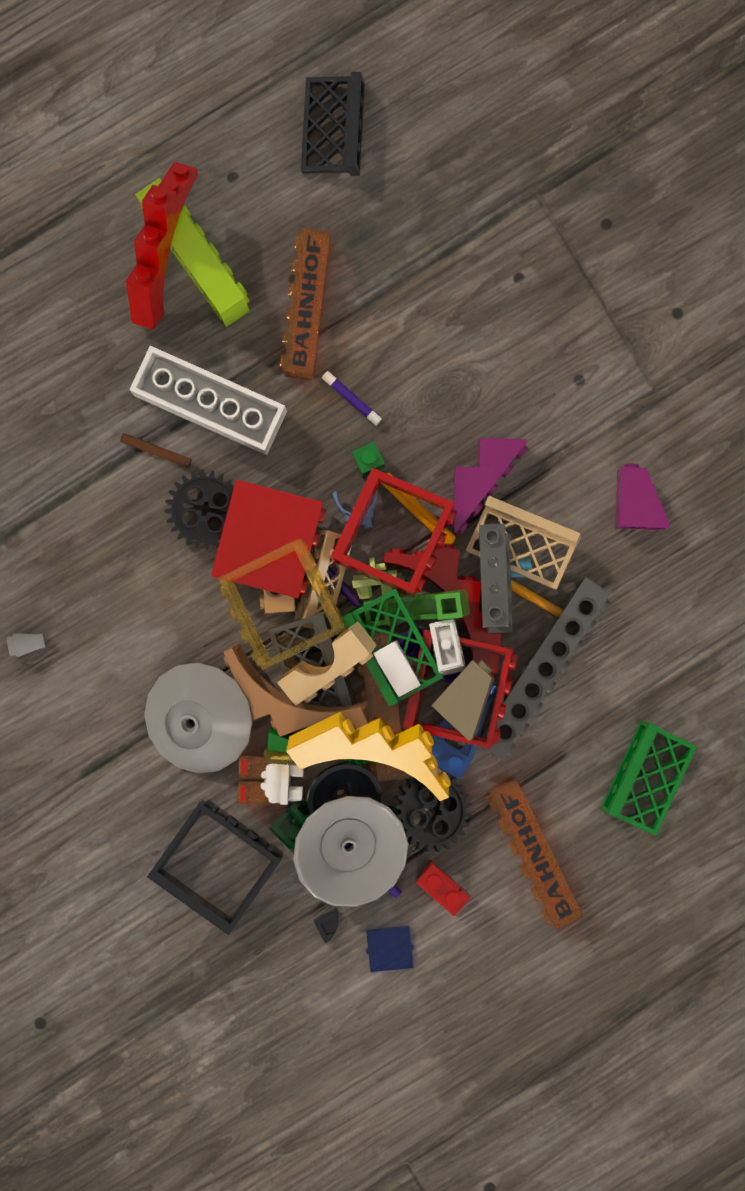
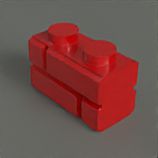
M432 860L428 862L415 878L416 883L453 916L470 899L469 893Z

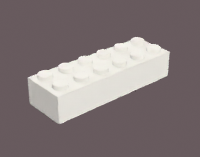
M152 346L149 347L130 387V391L135 397L265 455L268 454L287 413L286 407L283 404Z

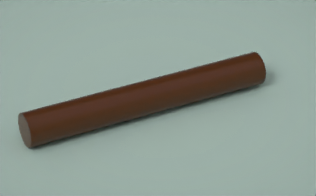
M123 433L120 439L122 443L184 467H190L192 459L126 433Z

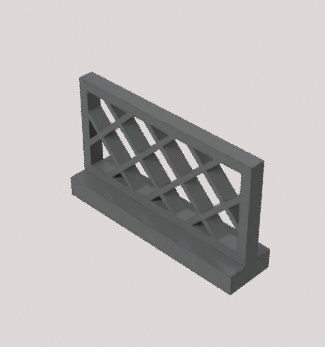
M327 610L268 629L283 675L292 668L285 662L288 652L301 658L300 662L305 660L316 667H326L333 664L334 649L332 643L336 638ZM312 622L315 631L312 639L298 633L302 625ZM298 626L296 631L290 629ZM286 631L293 635L288 646L278 641L277 632ZM296 637L309 643L304 654L290 648ZM311 645L322 652L323 656L319 662L306 656ZM339 675L334 679L336 682L332 685L333 689L328 688L323 691L319 700L313 698L310 702L318 706L327 707L356 704L348 675L344 678ZM326 691L336 696L337 705L328 706L321 702Z

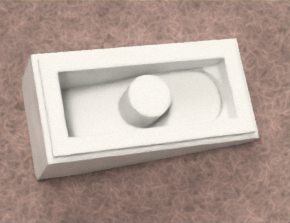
M454 618L429 624L439 673L448 675L463 671L466 665Z
M398 641L373 653L398 697L421 685Z

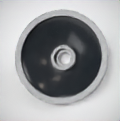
M349 762L334 764L320 772L311 783L307 795L308 811L311 815L323 804L345 796L369 797L381 803L380 785L375 776L362 765ZM339 790H345L342 795H337Z

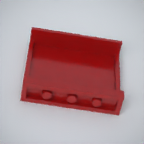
M236 479L211 577L299 599L300 594L305 595L308 581L303 580L305 571H311L314 557L310 556L312 546L317 547L320 533L316 532L318 523L323 524L326 509L322 508L323 502Z

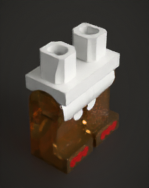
M240 755L239 778L242 780L238 781L237 804L288 805L290 801L303 800L304 788L303 786H291V776L304 777L305 768L300 770L296 763L292 761V758ZM255 778V779H264V780H246V779Z

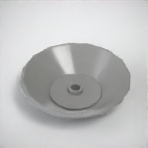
M198 662L177 665L161 675L148 693L144 713L148 736L160 755L177 768L198 774L220 771L235 762L249 743L253 722L249 701L237 681L217 667ZM189 719L195 722V726L190 725Z
M345 796L323 804L306 819L296 837L293 861L300 882L313 897L333 906L357 907L377 900L395 885L406 866L408 841L403 823L388 806L369 797ZM346 843H352L350 848H344Z

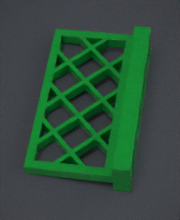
M397 589L341 617L347 629L356 622H359L372 639H374L376 631L389 634L387 645L391 644L393 636L405 639L406 644L403 652L406 658L419 662L415 675L423 683L419 687L398 697L373 654L382 649V647L376 646L371 652L373 657L366 662V665L389 707L444 678L439 673L438 666ZM392 596L395 597L398 603L396 615L382 611L385 600ZM380 603L379 609L372 608ZM366 610L378 612L374 626L364 624L359 614ZM400 610H402L405 617L399 616ZM381 614L394 617L391 632L377 628ZM398 619L407 621L410 625L408 637L394 633ZM367 628L372 629L371 635L368 632ZM412 632L414 633L417 640L411 638ZM410 641L420 644L422 648L420 659L406 655ZM424 654L429 662L423 660ZM421 664L431 666L436 676L429 680L419 678L418 674Z
M640 720L600 810L657 836L697 746L658 728V726ZM658 733L664 736L667 746L655 750L653 741ZM680 745L687 747L688 749L684 757L677 760L673 748ZM668 750L672 762L661 766L657 754ZM653 756L656 768L645 772L643 763L646 758ZM674 766L676 772L674 780L666 782L663 770ZM658 773L662 784L650 788L647 777ZM643 779L646 791L635 795L633 790L634 782ZM664 789L666 795L664 802L656 805L652 793ZM648 795L652 807L640 811L637 799ZM632 801L636 813L629 816L620 814L624 804ZM653 811L656 819L652 828L645 825L642 815Z

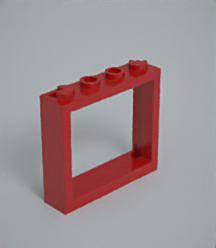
M372 468L331 555V559L336 564L415 597L416 593H421L422 588L425 586L427 579L423 577L427 569L432 570L437 556H434L437 547L442 548L446 540L447 534L444 531L447 525L452 526L457 514L454 511L455 503ZM381 483L443 509L410 583L347 556Z
M424 629L423 639L433 655L434 646L431 631ZM459 637L462 646L505 655L487 737L476 735L469 741L459 731L419 722L418 718L425 688L409 696L402 728L409 729L420 724L424 731H428L431 735L491 749L500 740L501 729L497 728L499 719L504 720L507 705L503 704L505 694L509 695L511 691L512 680H509L510 670H515L518 655H514L515 649ZM420 646V650H419L418 659H420V656H421V653H422V648H421V646ZM424 654L423 660L429 662ZM421 664L418 677L427 680L430 666Z

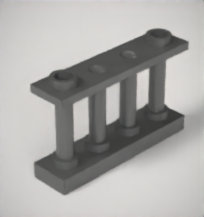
M505 523L479 525L483 628H487L488 634L513 633L509 533H505Z

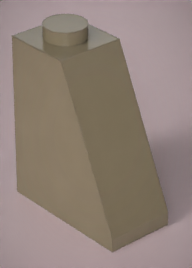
M472 660L431 705L469 741L477 734L494 681V676L491 674L493 669L483 660L480 662Z

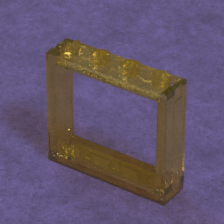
M299 538L218 578L221 583L219 584L220 593L224 598H228L231 604L229 611L233 619L239 621L242 627L240 634L246 644L250 643L253 653H251L253 661L255 660L258 667L261 666L262 670L347 629L304 538ZM295 551L332 628L270 658L233 581Z

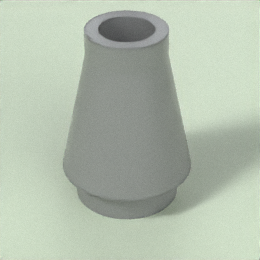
M13 633V636L7 637L10 656L16 655L20 657L40 648H45L43 633Z

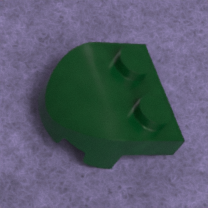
M297 802L292 805L269 828L293 854L296 837L304 822L310 816L307 802Z

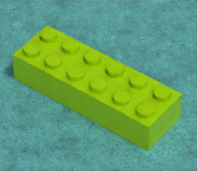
M160 178L135 194L141 207L142 200L151 186H158L162 181ZM183 205L173 234L170 250L227 328L250 312L247 304L250 300L240 282L236 283L232 276L233 272L227 263H222L214 245L211 242L208 244L202 228L197 222L194 224L189 210Z

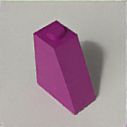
M634 463L624 464V467L617 470L615 528L664 531L669 528V521L647 468H639V464Z

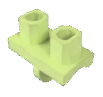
M375 557L369 558V566L380 571L386 570L385 563L376 564ZM397 569L383 571L398 578ZM353 575V588L357 589L360 599L373 597L372 586L381 585L382 596L394 590L364 575Z

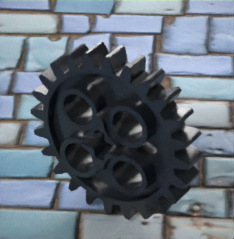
M203 469L200 476L197 477L194 471H192L190 480L183 475L182 485L178 482L174 483L177 491L169 490L168 493L173 499L165 500V503L171 506V508L165 510V513L171 514L172 517L166 520V522L175 524L171 532L179 530L180 534L177 539L180 540L185 536L187 538V546L192 541H195L196 549H198L200 543H204L205 549L208 550L209 544L212 542L218 548V540L221 539L233 489L229 487L232 480L230 479L224 483V474L214 478L213 470L209 476H206ZM192 489H198L202 493V499L194 502L189 499L188 492ZM216 494L223 495L226 499V504L222 507L215 506L212 501L213 496ZM186 503L196 507L208 504V509L224 511L226 516L211 512L203 516L201 515L202 511L184 508L183 504ZM186 513H193L197 517V523L192 526L186 525L183 521V516ZM211 518L219 519L221 528L217 531L210 530L207 525L208 520Z
M451 777V786H449L451 805L446 810L443 805L444 800L439 801L434 793L416 778H414L415 781L407 778L406 783L408 787L399 786L403 794L394 796L399 801V804L392 805V808L398 810V814L395 815L403 823L406 837L409 836L407 840L408 845H413L416 842L415 849L421 850L424 847L426 852H431L432 848L437 852H441V844L444 848L450 849L449 841L458 843L456 835L464 836L465 833L461 829L462 826L469 827L470 825L464 821L465 817L472 816V814L466 812V808L470 807L471 803L464 802V799L469 794L460 793L464 786H455L457 778ZM425 788L429 791V797L426 801L421 796ZM430 807L435 810L434 815L429 811ZM416 812H419L421 819L420 822L417 825H415L413 822V815ZM438 821H441L443 827L441 832L437 834L435 825Z

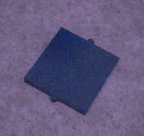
M409 926L366 930L368 943L366 953L369 954L370 972L414 968L412 957L414 945L411 944Z

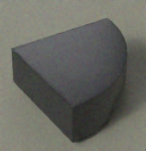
M336 908L313 921L325 943L331 940L338 927Z

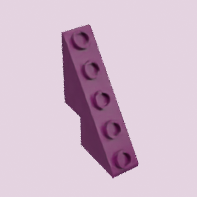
M480 438L478 441V467L454 468L453 502L455 503L454 511L457 512L453 522L452 533L454 535L457 533L461 536L469 525L465 522L471 514L475 517L484 505L480 502L486 495L492 496L499 487L496 482L500 476L506 478L513 469L511 462L514 458L521 459L528 449L525 445L527 439Z

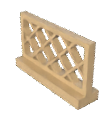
M488 496L485 509L466 548V552L480 558V551L473 548L476 541L479 540V525H485L488 514L497 517L500 524H503L502 520L509 522L505 524V529L514 525L521 527L524 536L509 540L510 549L514 557L510 559V563L516 562L517 567L510 565L511 571L557 590L573 552L581 539V534ZM524 529L531 531V533L526 534ZM537 534L543 536L546 545L532 550L528 538ZM547 539H550L555 542L549 544ZM526 540L530 552L516 557L512 544ZM559 544L569 547L565 557L555 560L551 547ZM548 549L553 561L539 566L534 554ZM532 555L537 568L529 571L522 570L518 560ZM563 562L559 570L557 563ZM555 565L558 574L554 583L544 579L541 572L542 569ZM538 571L540 577L537 576V575H534V574H532V573Z

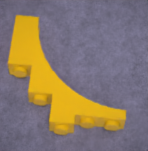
M339 712L289 736L286 752L300 770L313 764L338 759L374 761L392 766L413 776L431 790L439 801L449 798L450 779L445 772H441L437 760L432 754L434 740L428 731L425 732L420 724L394 736L391 727L385 725L381 718L354 729L352 722L349 719H345L342 713Z

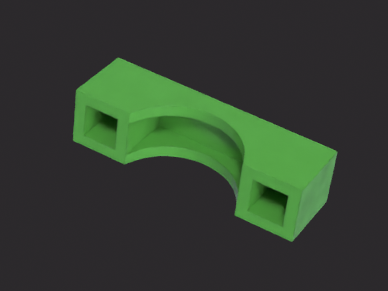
M467 589L416 594L415 597L409 595L401 596L413 620L463 618L470 614ZM395 597L385 600L382 611L396 615L398 603ZM371 599V600L365 601V602H363V603H364V605H366V604L372 602V601L375 600V599ZM380 603L372 608L379 609ZM400 610L399 616L405 617L402 610ZM365 611L367 625L374 626L378 612ZM381 614L377 626L393 624L394 617ZM398 619V620H397V623L406 622V621L401 620V619Z

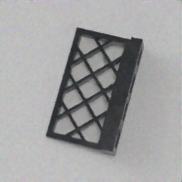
M351 72V76L306 77L301 157L302 173H349L350 176H360L365 82L361 72ZM339 84H348L347 92L341 97L333 91ZM312 85H322L326 90L316 99L312 94ZM331 94L337 101L327 110L321 102ZM342 105L346 109V115L338 121L332 113ZM319 106L325 113L315 122L310 117V112ZM330 117L335 125L325 133L320 125ZM340 128L345 133V138L337 145L330 137ZM317 129L323 137L313 145L309 141V135ZM328 140L334 148L324 156L318 149ZM339 151L344 156L343 165H332L329 160ZM314 152L322 158L316 166H307L308 158Z

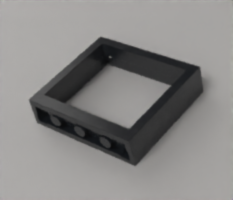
M202 800L147 878L229 935L278 866L282 856L279 854L281 851L271 843L266 845L259 840L260 836L249 828L246 831L240 827V821L230 814L226 817L219 812L220 807L214 802ZM203 812L271 860L232 917H229L163 870Z

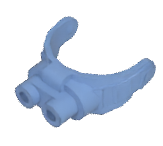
M378 490L360 526H363L364 529L373 528L372 519H374V508L378 500ZM334 491L333 500L336 502L338 510L343 514L345 523H347L351 513L340 506L338 494Z

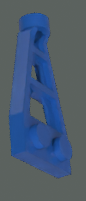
M493 684L477 730V736L481 734L491 700L497 692L498 687ZM445 718L437 725L448 729L453 727ZM431 735L434 740L432 754L437 760L438 767L459 780L473 758L476 745L465 743L463 748L456 749L445 742L443 737Z

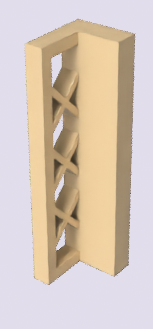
M317 530L320 536L317 547L312 549L311 556L314 557L311 571H306L304 580L308 581L305 595L300 594L293 621L313 616L321 610H327L330 622H332L346 568L336 564L337 574L331 579L327 574V569L329 565L334 563L330 558L334 551L335 539H339L341 534L328 530ZM328 586L331 596L330 599L323 602L320 595L322 590ZM312 622L302 625L303 627L314 629Z

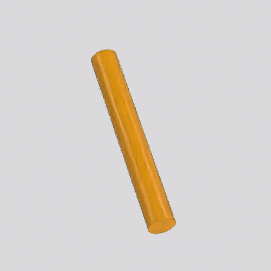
M511 579V590L556 617L561 615L563 612L562 608Z

